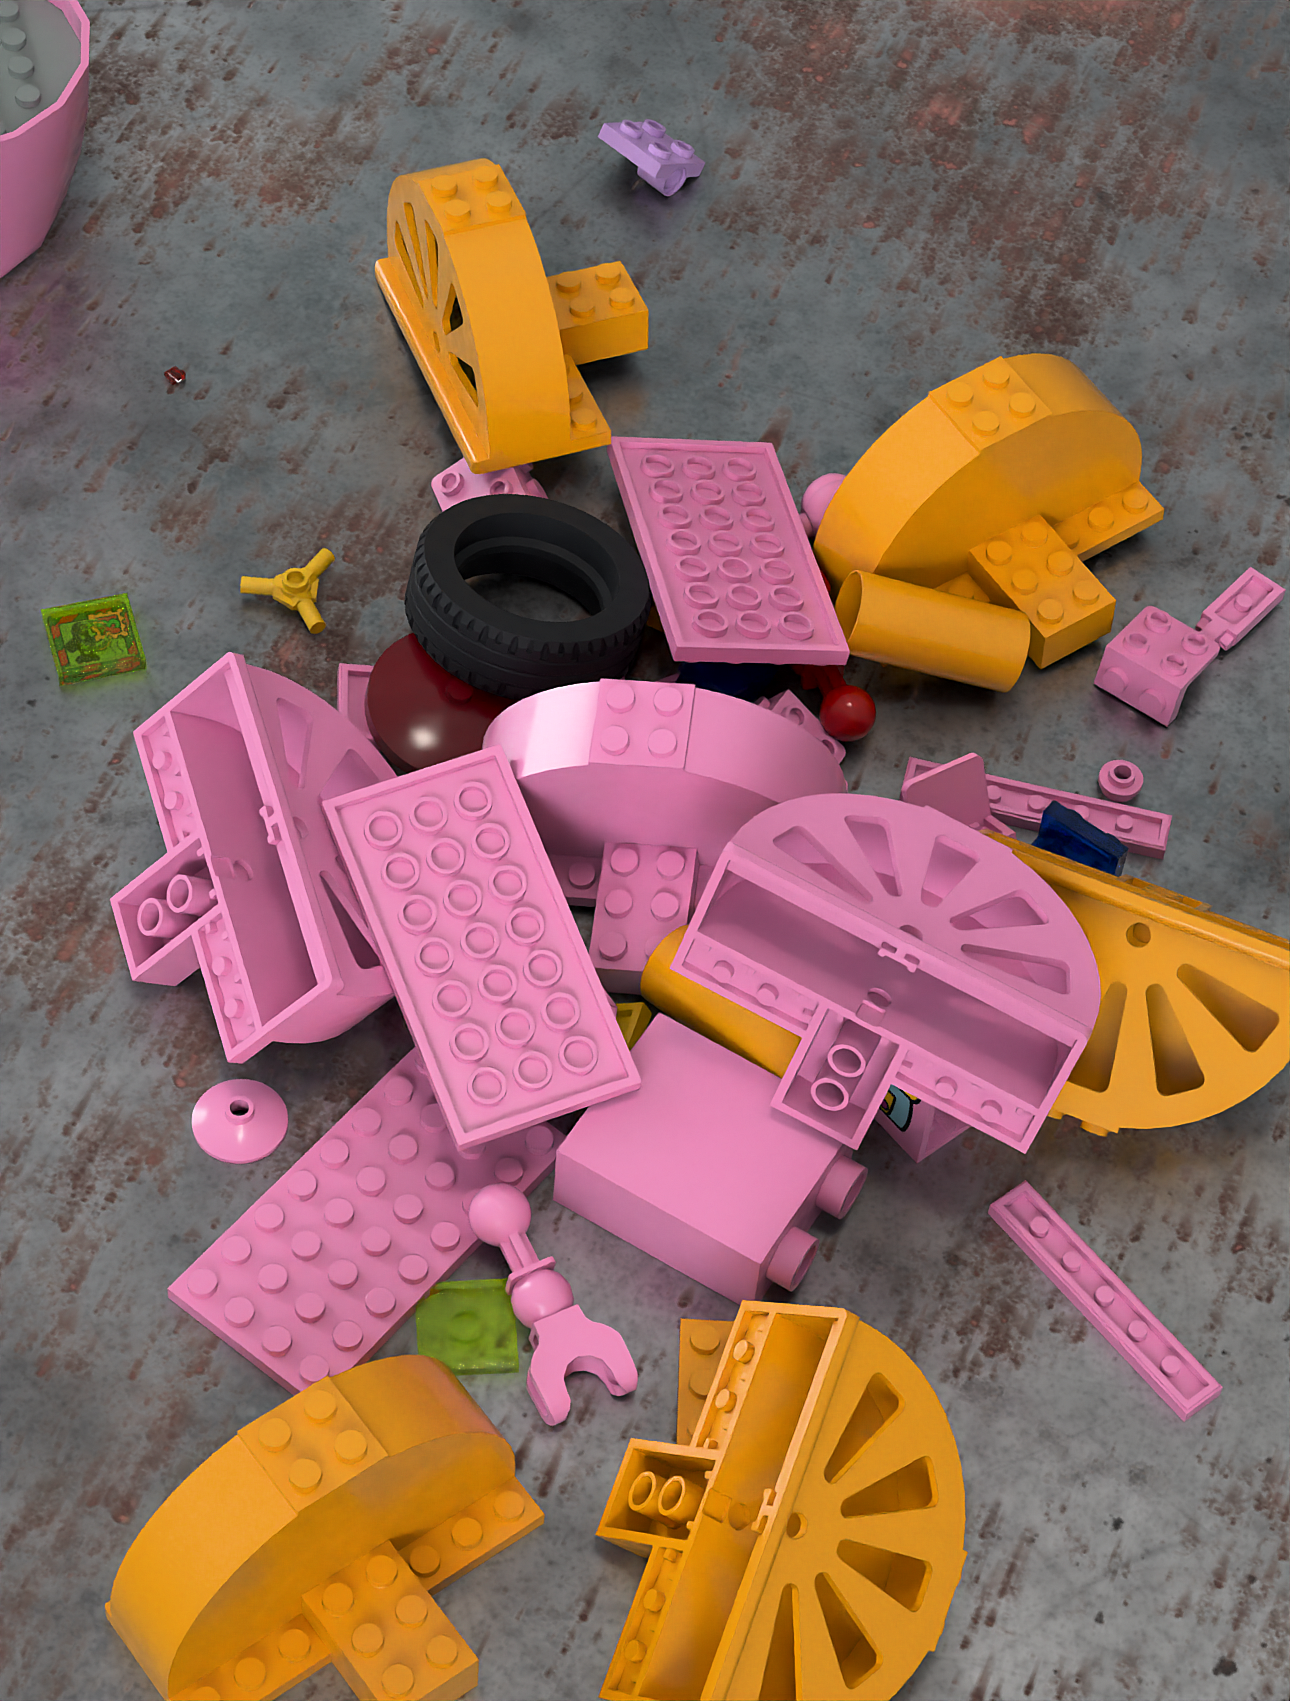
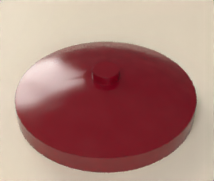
M411 633L394 642L377 660L367 684L364 707L367 725L375 743L393 764L408 774L482 750L483 738L489 725L499 714L517 703L518 700L485 692L450 674L427 654L414 633Z

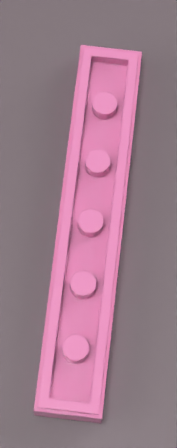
M909 757L903 784L909 779L944 764ZM985 774L991 815L1003 824L1163 860L1172 815ZM901 789L899 801H903L902 789Z
M1026 1180L990 1204L988 1214L1183 1422L1220 1396L1223 1387Z

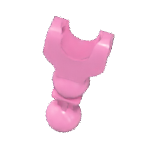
M504 1183L491 1184L481 1189L471 1201L468 1212L469 1223L472 1231L481 1241L500 1247L512 1271L508 1276L505 1290L508 1295H512L511 1303L515 1316L525 1327L531 1329L529 1341L534 1353L527 1374L526 1388L544 1422L554 1426L566 1421L571 1399L564 1379L573 1372L587 1371L598 1375L610 1393L616 1396H623L635 1391L638 1383L637 1369L620 1333L605 1324L593 1322L586 1318L578 1304L573 1306L574 1297L571 1286L560 1273L554 1271L556 1262L553 1256L539 1261L526 1235L531 1222V1207L526 1196L516 1187Z

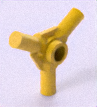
M322 548L303 568H290L274 578L242 576L240 593L273 596L274 600L285 605L287 608L299 611L309 631L312 634H318L326 627V623L314 604L317 600L318 577L335 561V557L330 550Z

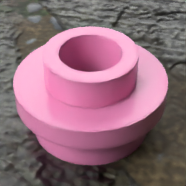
M1113 760L1102 766L1098 776V783L1102 793L1109 800L1127 802L1141 791L1143 774L1136 765L1129 761Z

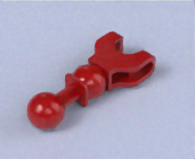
M819 567L828 594L830 596L831 585ZM788 664L797 675L801 676V686L804 690L818 687L824 698L819 709L820 722L824 730L831 737L839 741L852 742L863 738L870 732L876 720L875 703L871 696L862 688L846 684L843 679L844 665Z

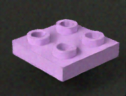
M645 119L644 122L622 120V122L604 123L598 135L601 140L637 165L638 176L665 196L675 194L682 187L687 177H699L705 165L703 160L693 154L695 150L692 146L683 141L672 139L665 133L666 128L654 120Z

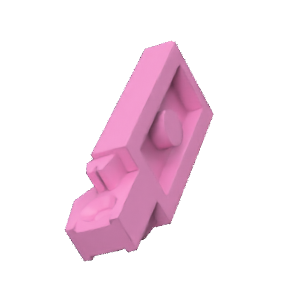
M1249 567L1202 612L1195 630L1205 634L1227 651L1231 646H1235L1283 600L1286 589L1252 567Z

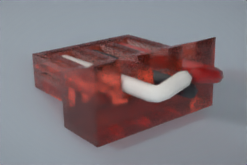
M176 366L164 372V376L169 379V383L172 385L186 378L185 371L180 370Z

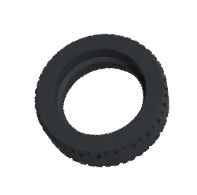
M494 494L471 498L455 504L440 513L425 527L417 543L405 592L404 604L407 620L414 635L423 649L436 663L450 674L473 687L500 697L520 701L534 694L558 687L599 682L601 678L620 680V678L624 677L636 659L651 611L653 595L642 560L632 546L606 523L580 509L558 501L530 495ZM485 574H515L549 583L573 596L592 616L567 622L540 621L522 617L491 604L478 595L465 580Z

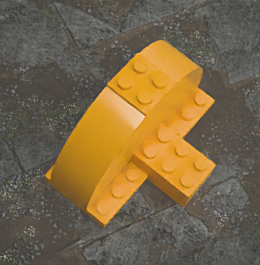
M487 158L469 160L396 177L390 189L387 207L388 257L379 259L375 263V278L471 472L474 474H484L611 444V430L576 365L648 349L649 310L622 262L602 263L598 266L576 271H566L546 277L537 245L526 218V212L500 165H495ZM457 296L463 324L452 331L450 317L455 297ZM458 358L472 367L477 391L460 366Z
M1032 353L1004 359L1002 356H999L930 391L928 397L905 413L872 444L845 477L829 503L816 534L813 553L818 566L831 585L830 599L833 607L847 575L853 570H860L1025 612L1030 622L1028 656L1040 669H1043L1111 632L1116 599L1084 565L1083 561L1163 520L1165 509L1139 481L1142 465V448L1138 433L1132 424L1079 367L1061 356L1052 354ZM880 663L883 667H885V666L888 665V664Z
M989 829L977 830L1013 849L1012 853L1033 869L1056 892L1080 924L1097 963L1101 989L1099 1013L1087 1045L1047 1116L1056 1119H1062L1063 1115L1066 1114L1082 1120L1080 1124L1082 1129L1107 1137L1108 1132L1111 1131L1118 1133L1121 1128L1152 1129L1191 1123L1223 1112L1244 1101L1265 1086L1290 1061V940L1212 912V905L1131 875L1124 874L1117 877Z
M742 1300L690 1446L635 1438L630 1439L595 1535L638 1556L649 1559L599 1693V1698L605 1701H889L914 1674L928 1651H935L938 1639L944 1630L945 1619L955 1589L960 1582L962 1568L968 1554L967 1551L963 1550L966 1517L962 1467L952 1429L935 1391L910 1357L887 1336L859 1320V1316L844 1308Z
M425 1355L387 1357L353 1367L330 1378L327 1375L238 1430L236 1436L213 1453L171 1493L142 1528L119 1566L113 1582L110 1600L105 1603V1613L108 1621L165 1701H272L331 1662L360 1701H455L478 1686L479 1659L432 1596L544 1524L545 1514L515 1477V1455L512 1447L444 1362Z

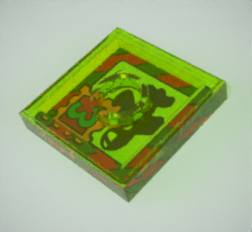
M127 593L40 609L59 686L147 669L144 650Z
M508 1278L436 1283L430 1289V1295L426 1299L424 1296L415 1306L418 1355L434 1357L444 1362L455 1376L519 1373L516 1316L511 1303L512 1295H508L505 1290Z

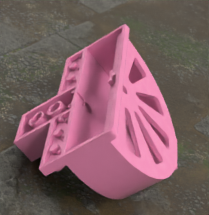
M228 652L133 731L167 853L111 897L110 902L132 981L177 986L193 972L201 968L227 1062L243 1064L272 1041L306 1044L337 1037L351 1029L395 996L322 813L321 802L398 776L361 731L325 700L284 676L246 664L242 654Z
M601 678L599 682L580 683L550 689L522 699L505 709L489 725L482 744V750L501 744L568 905L595 907L589 956L601 985L606 992L641 995V976L649 957L669 933L680 926L690 924L722 851L740 828L749 820L769 807L787 800L819 794H848V783L844 778V773L838 761L826 746L804 728L764 707L722 693L696 688L695 684Z
M819 794L787 800L769 807L742 826L722 851L669 968L802 1037L770 1105L855 1150H858L892 1084L1026 1154L1087 1045L1099 1013L1101 998L1100 976L1096 959L1080 924L1056 892L1033 869L1012 853L1013 849L928 805H925L923 808L898 800L861 794Z

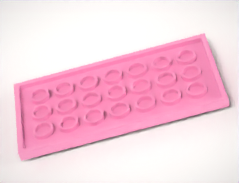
M611 436V444L607 445V454L641 560L647 572L651 592L674 661H685L688 663L728 662L731 664L771 663L774 665L813 664L817 666L847 664L850 653L848 644L772 443Z
M501 744L321 802L322 813L457 1152L641 1087L642 1080Z
M415 1046L167 1288L168 1298L295 1396L327 1375L330 1378L348 1369L365 1364L483 1243L472 1231L468 1218L469 1207L474 1196L488 1185L504 1183L516 1187L527 1198L555 1169L556 1150L567 1136L545 1121L457 1152Z

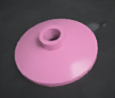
M233 1079L213 1086L200 1097L192 1114V1130L199 1146L211 1157L231 1164L252 1163L267 1157L280 1146L288 1129V1112L280 1095L271 1087L250 1079ZM239 1110L247 1111L242 1116L232 1114V1112Z

